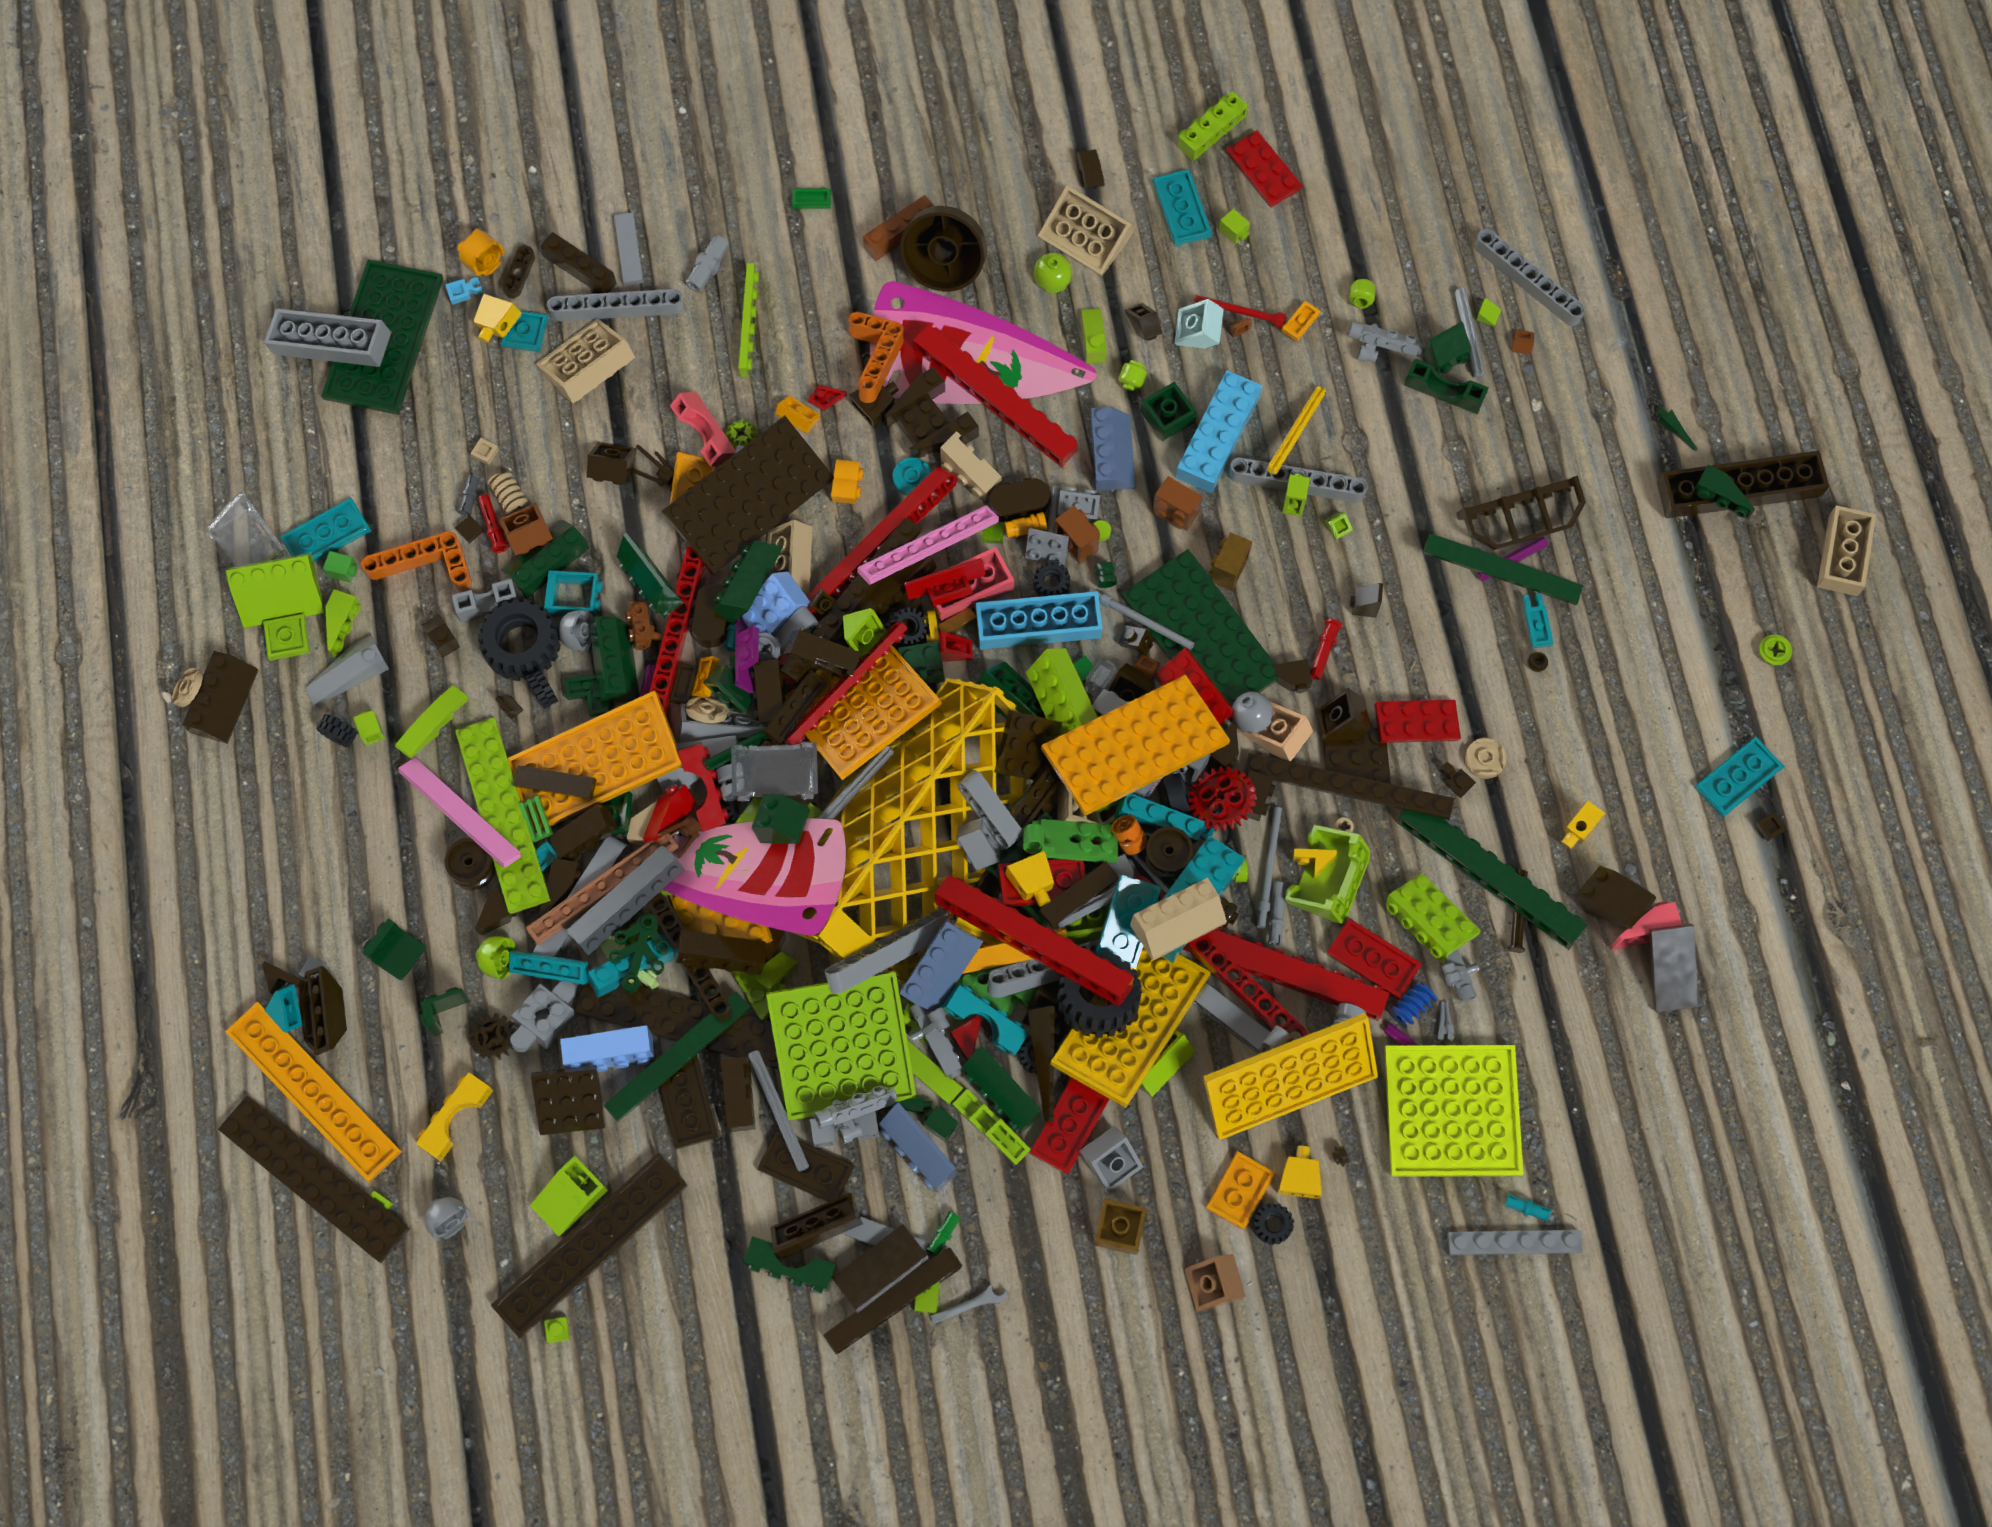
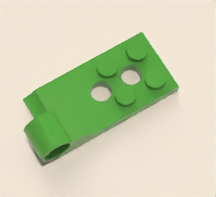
M1040 819L1032 821V824L1025 826L1023 829V849L1027 853L1032 854V856L1045 851L1047 858L1092 862L1106 861L1107 863L1116 864L1118 860V842L1111 830L1112 825ZM1070 839H1077L1080 842L1073 843L1070 841ZM1096 840L1101 844L1095 845L1091 841Z
M1004 966L964 973L957 981L958 984H964L973 990L972 994L976 997L981 996L990 1002L989 1006L996 1010L998 1008L1004 1011L1008 1019L1019 1003L1028 1006L1039 988L1038 986L1001 998H994L987 992L988 983L982 985L977 979L982 974L989 976L991 971Z

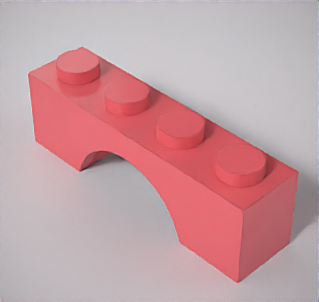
M697 392L679 393L670 405L671 409L679 421L689 424L699 432L704 441V447L700 452L709 466H720L735 454V448Z

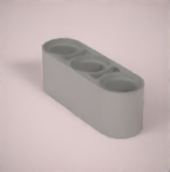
M806 606L796 610L774 636L778 638L779 644L782 645L780 648L781 655L785 651L792 631L804 628L812 632L818 624V621Z

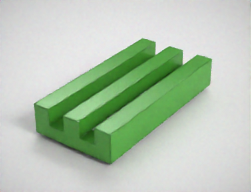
M538 795L532 800H526L527 802L519 803L523 818L527 822L534 843L553 834L543 803ZM534 804L537 805L539 814L541 816L546 831L544 833L542 831L539 819L537 817ZM528 807H529L531 816H532V818H533V821H534V824H535V827H536L538 836L536 835V832H535V830H534V827H533V824H532V821H531V818H530V815H529V812H528V809H527Z

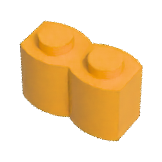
M836 460L831 492L832 502L856 504L857 499L861 498L862 487L858 486L859 480L864 478V468H861L860 462Z

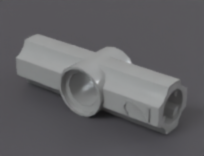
M714 236L705 252H701L698 255L695 268L686 281V285L691 290L701 292L710 276H714L720 267V260L729 247V242L723 237Z

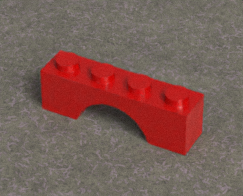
M701 742L678 749L684 772L698 775L706 785V797L703 803L696 808L702 832L726 825L725 819L729 817L726 807H721L719 799L723 798L720 787H715L713 779L717 778L715 770L707 771L704 765V761L711 757L708 746L703 747Z

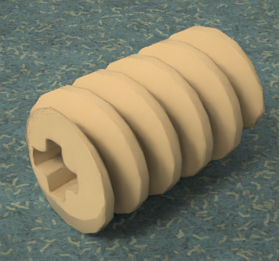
M510 472L496 474L488 480V484L491 486L492 491L495 492V496L498 498L503 510L506 511V515L523 509L528 502L526 498H523L524 494L520 491V487L516 485V480L512 479L513 475Z

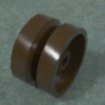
M1176 827L1157 829L1150 836L1145 850V863L1149 871L1161 879L1172 880L1178 878L1193 856V844L1190 837L1183 830Z
M471 838L459 839L446 852L444 859L445 868L454 882L463 889H481L488 885L495 876L496 868L493 858Z

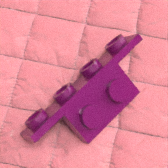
M739 618L736 620L735 685L751 694L753 693L751 669L759 661V628L754 625L748 628L746 623Z

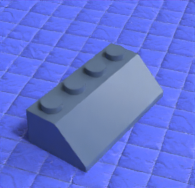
M1112 407L1091 408L1096 491L1136 489L1130 415Z
M947 917L900 988L899 994L916 1005L932 1012L939 1009L984 941Z
M898 1102L879 1123L882 1129L879 1132L887 1142L891 1140L896 1145L894 1150L901 1158L905 1156L910 1161L908 1166L915 1174L919 1172L924 1177L922 1180L924 1185L930 1191L934 1189L938 1192L957 1176L956 1167Z

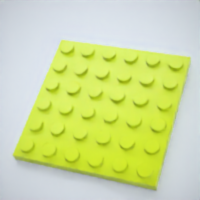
M1515 1045L1384 1047L1391 1177L1523 1176Z

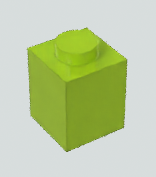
M1234 208L1220 220L1219 231L1235 245L1240 240H1245L1250 233V222Z
M374 710L362 711L358 716L354 717L360 738L365 745L385 739L379 718Z

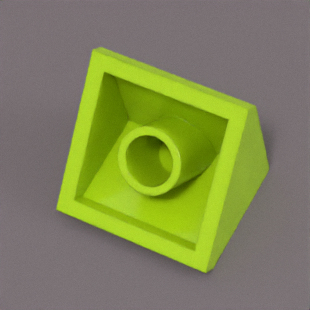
M871 608L843 616L845 640L851 649L861 652L860 660L887 631L875 611Z

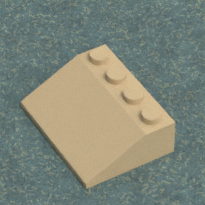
M1067 185L1038 237L1100 275H1103L1127 244L1137 226Z
M597 318L537 362L536 366L570 402L575 403L592 389L597 388L604 380L613 376L620 368L629 364L635 356L627 341Z

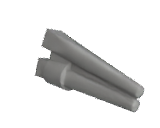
M1441 1002L1438 1040L1442 1042L1444 1035H1448V1040L1452 1042L1454 1040V1027L1451 1024L1448 1002Z

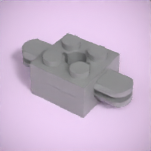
M560 981L551 992L539 984L513 1013V1023L518 1027L510 1037L514 1050L525 1052L535 1041L547 1050L570 1024L575 1016L573 1008L568 1003L576 994L575 987L571 982Z

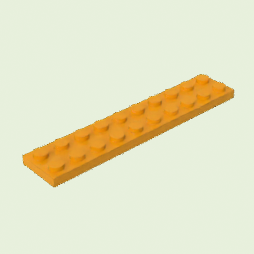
M259 1002L255 1003L225 1031L367 1182L370 1183L402 1153L290 1034L280 1029Z

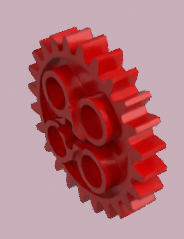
M1220 766L1219 772L1212 768V774L1209 775L1204 772V779L1197 778L1199 785H1192L1195 791L1189 792L1191 799H1188L1191 805L1190 810L1194 818L1205 821L1204 824L1207 829L1213 826L1214 831H1217L1220 826L1224 832L1226 826H1230L1233 830L1234 823L1241 826V819L1248 820L1246 813L1253 814L1251 807L1256 806L1253 800L1257 798L1254 792L1256 789L1251 779L1247 778L1245 772L1240 774L1238 768L1234 772H1232L1230 766L1226 771ZM1240 799L1238 802L1233 803L1234 800ZM1223 810L1221 813L1215 814L1217 811Z

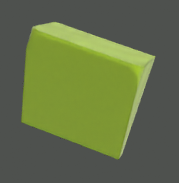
M1485 298L1476 320L1495 327L1502 309Z
M1338 512L1324 520L1326 527L1335 539L1353 531L1345 512Z

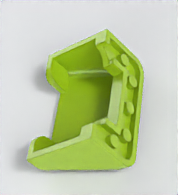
M1314 825L1307 837L1310 848L1337 850L1336 858L1314 879V863L1306 865L1299 885L1293 884L1287 888L1285 900L1289 905L1332 922L1343 924L1348 917L1369 863L1370 849L1359 834Z

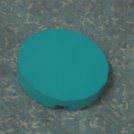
M915 457L905 458L897 463L893 471L894 486L902 494L909 495L931 473V468L924 460L922 461Z

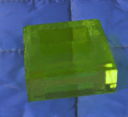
M998 522L983 529V543L1003 544L1004 522Z

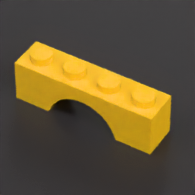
M469 1072L466 1076L463 1075L459 1079L453 1094L450 1093L445 1098L442 1109L436 1111L431 1117V1123L428 1128L423 1129L419 1133L416 1145L441 1162L454 1145L449 1135V1125L454 1115L464 1108H481L493 1092L492 1088Z

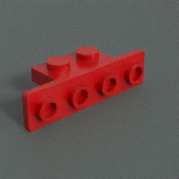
M979 558L905 582L904 586L908 600L928 594L934 607L971 595L972 589L968 581L985 576L983 560Z

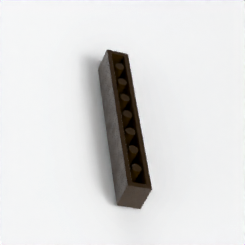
M930 555L883 578L856 612L871 608L878 617L886 614L891 606L900 602L904 595H906L905 582L933 574L937 568L934 558ZM844 627L832 642L843 646L848 644L844 636ZM811 667L814 672L817 670V668Z

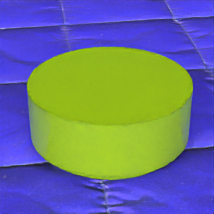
M1096 521L1093 524L1100 531L1099 541H1106L1111 535V526L1106 521Z

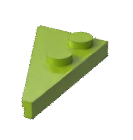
M739 971L732 972L762 1022H765L770 1014L766 993L770 991L754 981L755 975ZM779 983L772 992L785 990L787 988L785 985Z

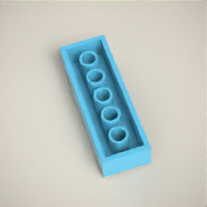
M1226 370L1177 467V479L1211 494L1213 493L1261 397L1263 385Z
M1098 591L976 603L980 650L1102 638L1103 628Z

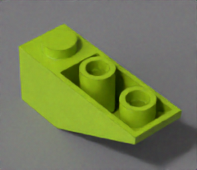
M334 589L325 606L328 651L332 657L336 658L338 652H341L343 649L346 635L352 630V622L355 616L357 617L361 611V604L357 597Z

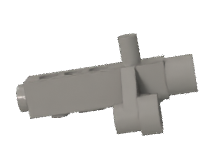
M1352 321L1348 331V337L1366 342V346L1361 345L1357 360L1363 362H1376L1378 351H1375L1376 346L1416 357L1417 354H1421L1424 345L1412 334H1406L1405 336L1398 334V331L1394 329L1384 330L1378 328L1377 324L1370 326Z
M1457 949L1442 963V970L1446 976L1444 980L1447 986H1451L1457 992L1461 1003L1477 997L1472 986L1473 982L1470 974L1478 972L1479 966L1475 963L1465 967Z
M916 1004L910 1007L920 1028L909 1035L912 1042L925 1037L945 1076L953 1079L962 1074L960 1071L962 1067L958 1061L960 1059L956 1052H953V1047L948 1037L944 1035V1030L950 1024L946 1019L947 1014L943 1007L933 1012Z
M876 1086L871 1092L854 1094L851 1099L846 1101L834 1100L831 1106L814 1113L815 1120L819 1129L842 1123V1127L838 1128V1133L842 1143L847 1144L852 1142L854 1138L862 1136L860 1125L858 1123L854 1124V1118L895 1104L894 1100H897V1095L893 1087L888 1089L886 1086Z

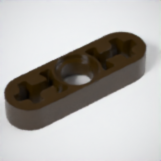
M523 245L515 253L502 285L504 294L508 298H517L523 290L535 260L534 251L530 246ZM526 253H529V256H525L523 263L522 255H526ZM522 268L524 273L517 276L514 275V271ZM514 284L516 289L509 291L508 288H512Z

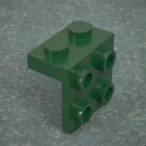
M388 918L386 922H382L378 926L377 933L373 939H369L365 943L362 953L367 959L398 980H403L424 953L426 947Z
M450 988L445 991V994L439 996L430 995L425 998V1001L420 1002L423 1012L420 1014V1018L427 1031L431 1030L435 1036L442 1034L443 1030L437 1013L469 1002V998L462 988Z

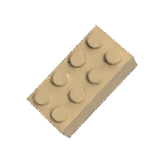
M1837 505L1834 507L1828 517L1817 584L1818 588L1858 596L1865 588L1876 514Z

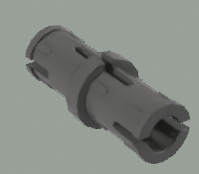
M471 475L467 476L465 489L461 493L462 501L458 512L463 516H471L474 501L477 500L478 495H476L480 478L472 475V479Z

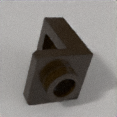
M1126 625L1118 643L1121 647L1136 649L1142 655L1147 656L1153 646L1154 638L1147 629Z

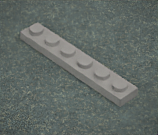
M1581 1230L1447 1233L1449 1256L1572 1254L1583 1252Z

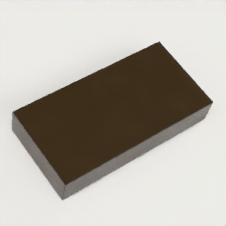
M678 662L669 698L670 703L687 704L692 699L691 695L698 666Z

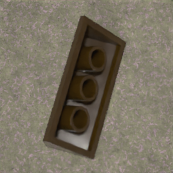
M851 1192L771 1226V1237L775 1254L783 1259L863 1225Z

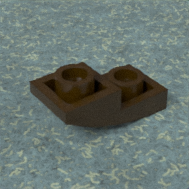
M1097 150L1078 151L1079 170L1082 171L1084 189L1105 186Z
M820 589L809 606L824 617L834 605L836 599Z

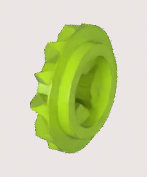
M743 419L740 421L734 420L730 426L728 425L725 435L733 447L737 448V445L746 446L757 437V430L750 421H744ZM742 430H744L746 436L741 435L740 437H738V433L736 431L741 432Z
M1780 635L1766 636L1758 647L1760 650L1759 656H1762L1764 663L1768 662L1772 666H1782L1792 656L1790 642ZM1776 644L1777 651H1779V653H1777V655L1774 657L1773 651H1771V649Z

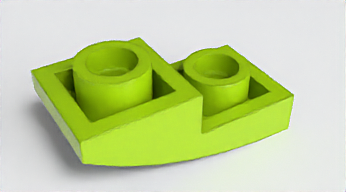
M781 951L764 966L761 974L754 976V981L772 992L782 979L786 980L799 963Z

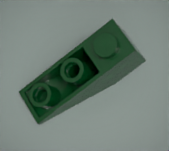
M1707 465L1693 493L1702 499L1716 503L1720 508L1734 512L1738 517L1749 519L1755 510L1753 505L1727 473Z

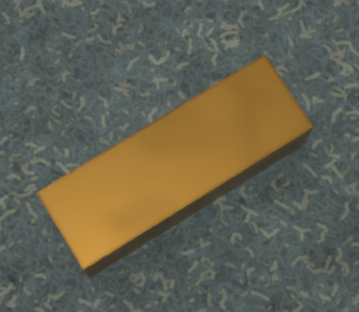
M969 607L937 625L938 632L943 631L954 635L977 622V617Z

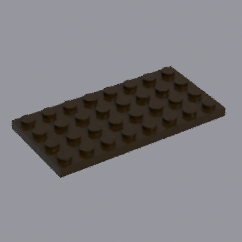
M784 415L661 512L709 572L714 575L736 558L746 544L749 546L754 541L760 539L833 481L834 476Z

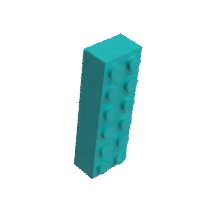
M1209 835L1162 900L1206 878L1209 879L1219 897H1221L1240 871L1245 858ZM1186 944L1163 955V957L1173 963Z

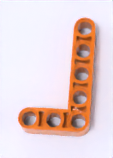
M854 312L850 314L848 319L850 336L877 344L858 383L859 399L864 403H871L876 400L903 345V325L896 321Z
M451 531L364 557L361 561V567L366 576L371 580H377L445 559L450 578L457 590L466 591L472 585L462 545L457 535ZM454 541L453 545L447 546L449 542ZM429 548H435L433 551L427 552ZM415 553L414 557L408 558L410 554ZM455 559H460L458 563H452ZM390 560H396L394 563L388 564ZM376 565L373 570H368L371 566ZM460 577H465L464 580L457 581Z

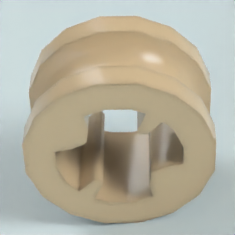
M1346 817L1339 818L1334 824L1333 829L1341 830L1342 828L1338 826H1341L1342 823L1349 827V829H1346V832L1352 833L1354 829L1353 822Z

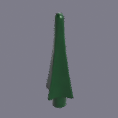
M1663 407L1659 409L1657 413L1661 419L1658 422L1696 451L1697 446L1690 439L1673 410L1671 409L1667 412Z
M923 1097L898 1101L906 1111L925 1114V1110L933 1109V1101H925ZM894 1102L895 1104L882 1109H892L898 1102Z

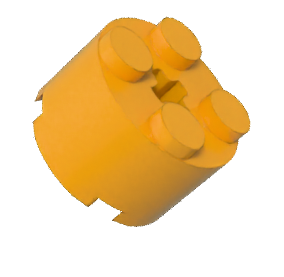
M475 229L457 247L460 262L480 277L482 274L485 276L492 274L501 264L500 256H504V247L480 229Z

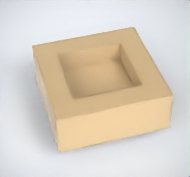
M480 438L470 454L473 458L489 465L499 451L497 445Z

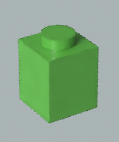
M329 551L323 570L327 577L351 583L352 578L357 574L358 565L351 556Z

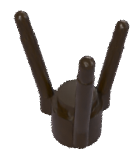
M636 445V448L659 468L656 473L658 478L635 469L632 472L654 481L660 486L664 484L667 486L673 483L674 469L657 451L654 454L662 464L640 445Z

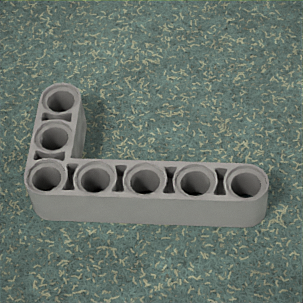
M1204 983L1193 1002L1198 1009L1257 1054L1289 1043L1291 1040L1290 1034L1279 1026H1275L1271 1032L1207 983Z

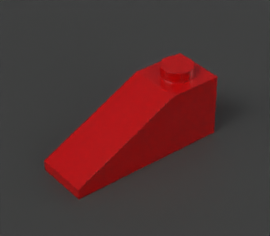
M672 784L665 788V792L658 798L643 836L644 842L658 841L662 838L658 837V833L676 825L697 806L686 784Z

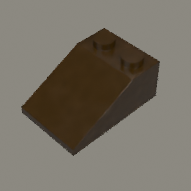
M1599 866L1575 894V898L1584 912L1632 929L1657 899L1654 894L1617 871L1603 866Z

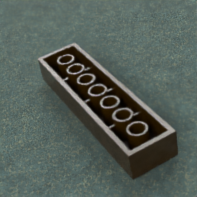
M1820 450L1711 465L1727 473L1753 506L1822 497L1829 488ZM1707 466L1662 472L1657 481V486L1666 519L1728 510L1720 508L1716 503L1702 499L1693 493Z

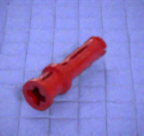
M488 494L481 495L477 498L488 528L486 535L491 540L492 552H505L510 546L503 535L505 533L503 528L499 526L490 496Z
M1328 618L1325 620L1323 634L1319 636L1320 645L1310 671L1311 678L1314 680L1316 678L1317 680L1322 679L1332 646L1337 643L1336 637L1339 629H1342V623L1335 619Z

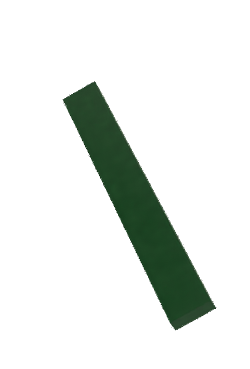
M1431 533L1428 534L1423 554L1573 605L1578 604L1583 588L1582 584Z
M737 991L727 998L732 1010V1016L728 1021L718 1022L710 1013L603 1105L617 1122L622 1120L751 1009ZM721 1006L716 1012L722 1013L726 1010V1007Z

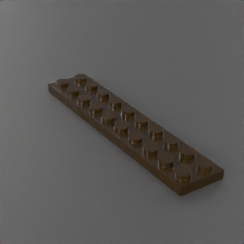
M589 982L583 985L575 1009V1013L578 1015L626 1028L647 1025L652 1035L673 1041L680 1040L711 1013L705 1003L639 986V989L634 993H627L623 990L622 983L617 989L597 998ZM744 1014L704 1048L735 1058L747 1057L748 1061H750L748 1054L758 1050L765 1066L779 1069L771 1021L765 1020V1022H762L760 1018Z
M249 1096L242 1100L218 1128L222 1134L379 1263L384 1261L410 1230L401 1220Z
M657 1153L491 1304V1307L518 1338L521 1339L688 1185L664 1158Z

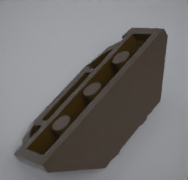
M324 966L316 967L305 973L306 980L300 996L304 1041L313 1050L314 1055H320L334 1049L347 1031L343 989Z

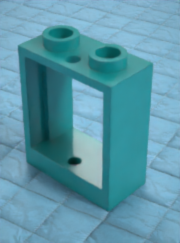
M549 571L544 609H547L551 616L564 617L567 613L576 610L589 611L595 618L596 613L600 611L601 601L598 599L599 593H602L603 581L599 579L597 573ZM559 583L592 585L590 608L557 606Z

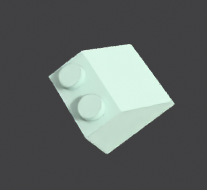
M1209 299L1180 308L1174 344L1204 349L1219 344L1224 309Z

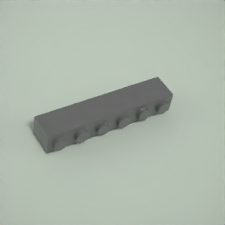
M662 845L568 928L566 932L589 956L685 869L677 858Z

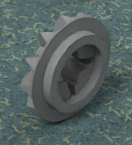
M759 633V661L778 659L781 655L780 648L782 645L779 644L778 638L771 635V633ZM770 643V647L768 648L769 651H763L761 653L760 651H762V648L764 647L763 644L766 645Z

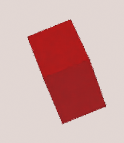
M943 631L940 632L942 662L968 661L973 659L972 640Z
M978 1016L951 1032L952 1039L966 1061L974 1054L981 1025V1017Z

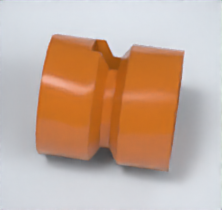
M1124 815L1113 822L1111 830L1124 854L1134 855L1146 848L1148 839L1135 816Z

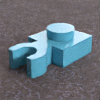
M472 278L469 283L462 279L445 284L452 305L471 299L469 295L471 293L481 294L483 292L481 286L474 287L480 284L479 278Z

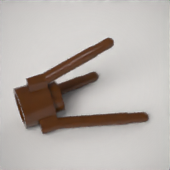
M690 816L682 822L658 833V837L670 833L672 838L679 833L685 838L689 836L690 839L677 855V858H681L693 841L700 836L698 831L701 830V827L697 820Z

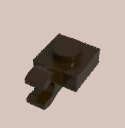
M1446 762L1439 770L1442 775L1449 779L1446 786L1459 798H1462L1476 784L1462 769L1456 772L1449 762Z

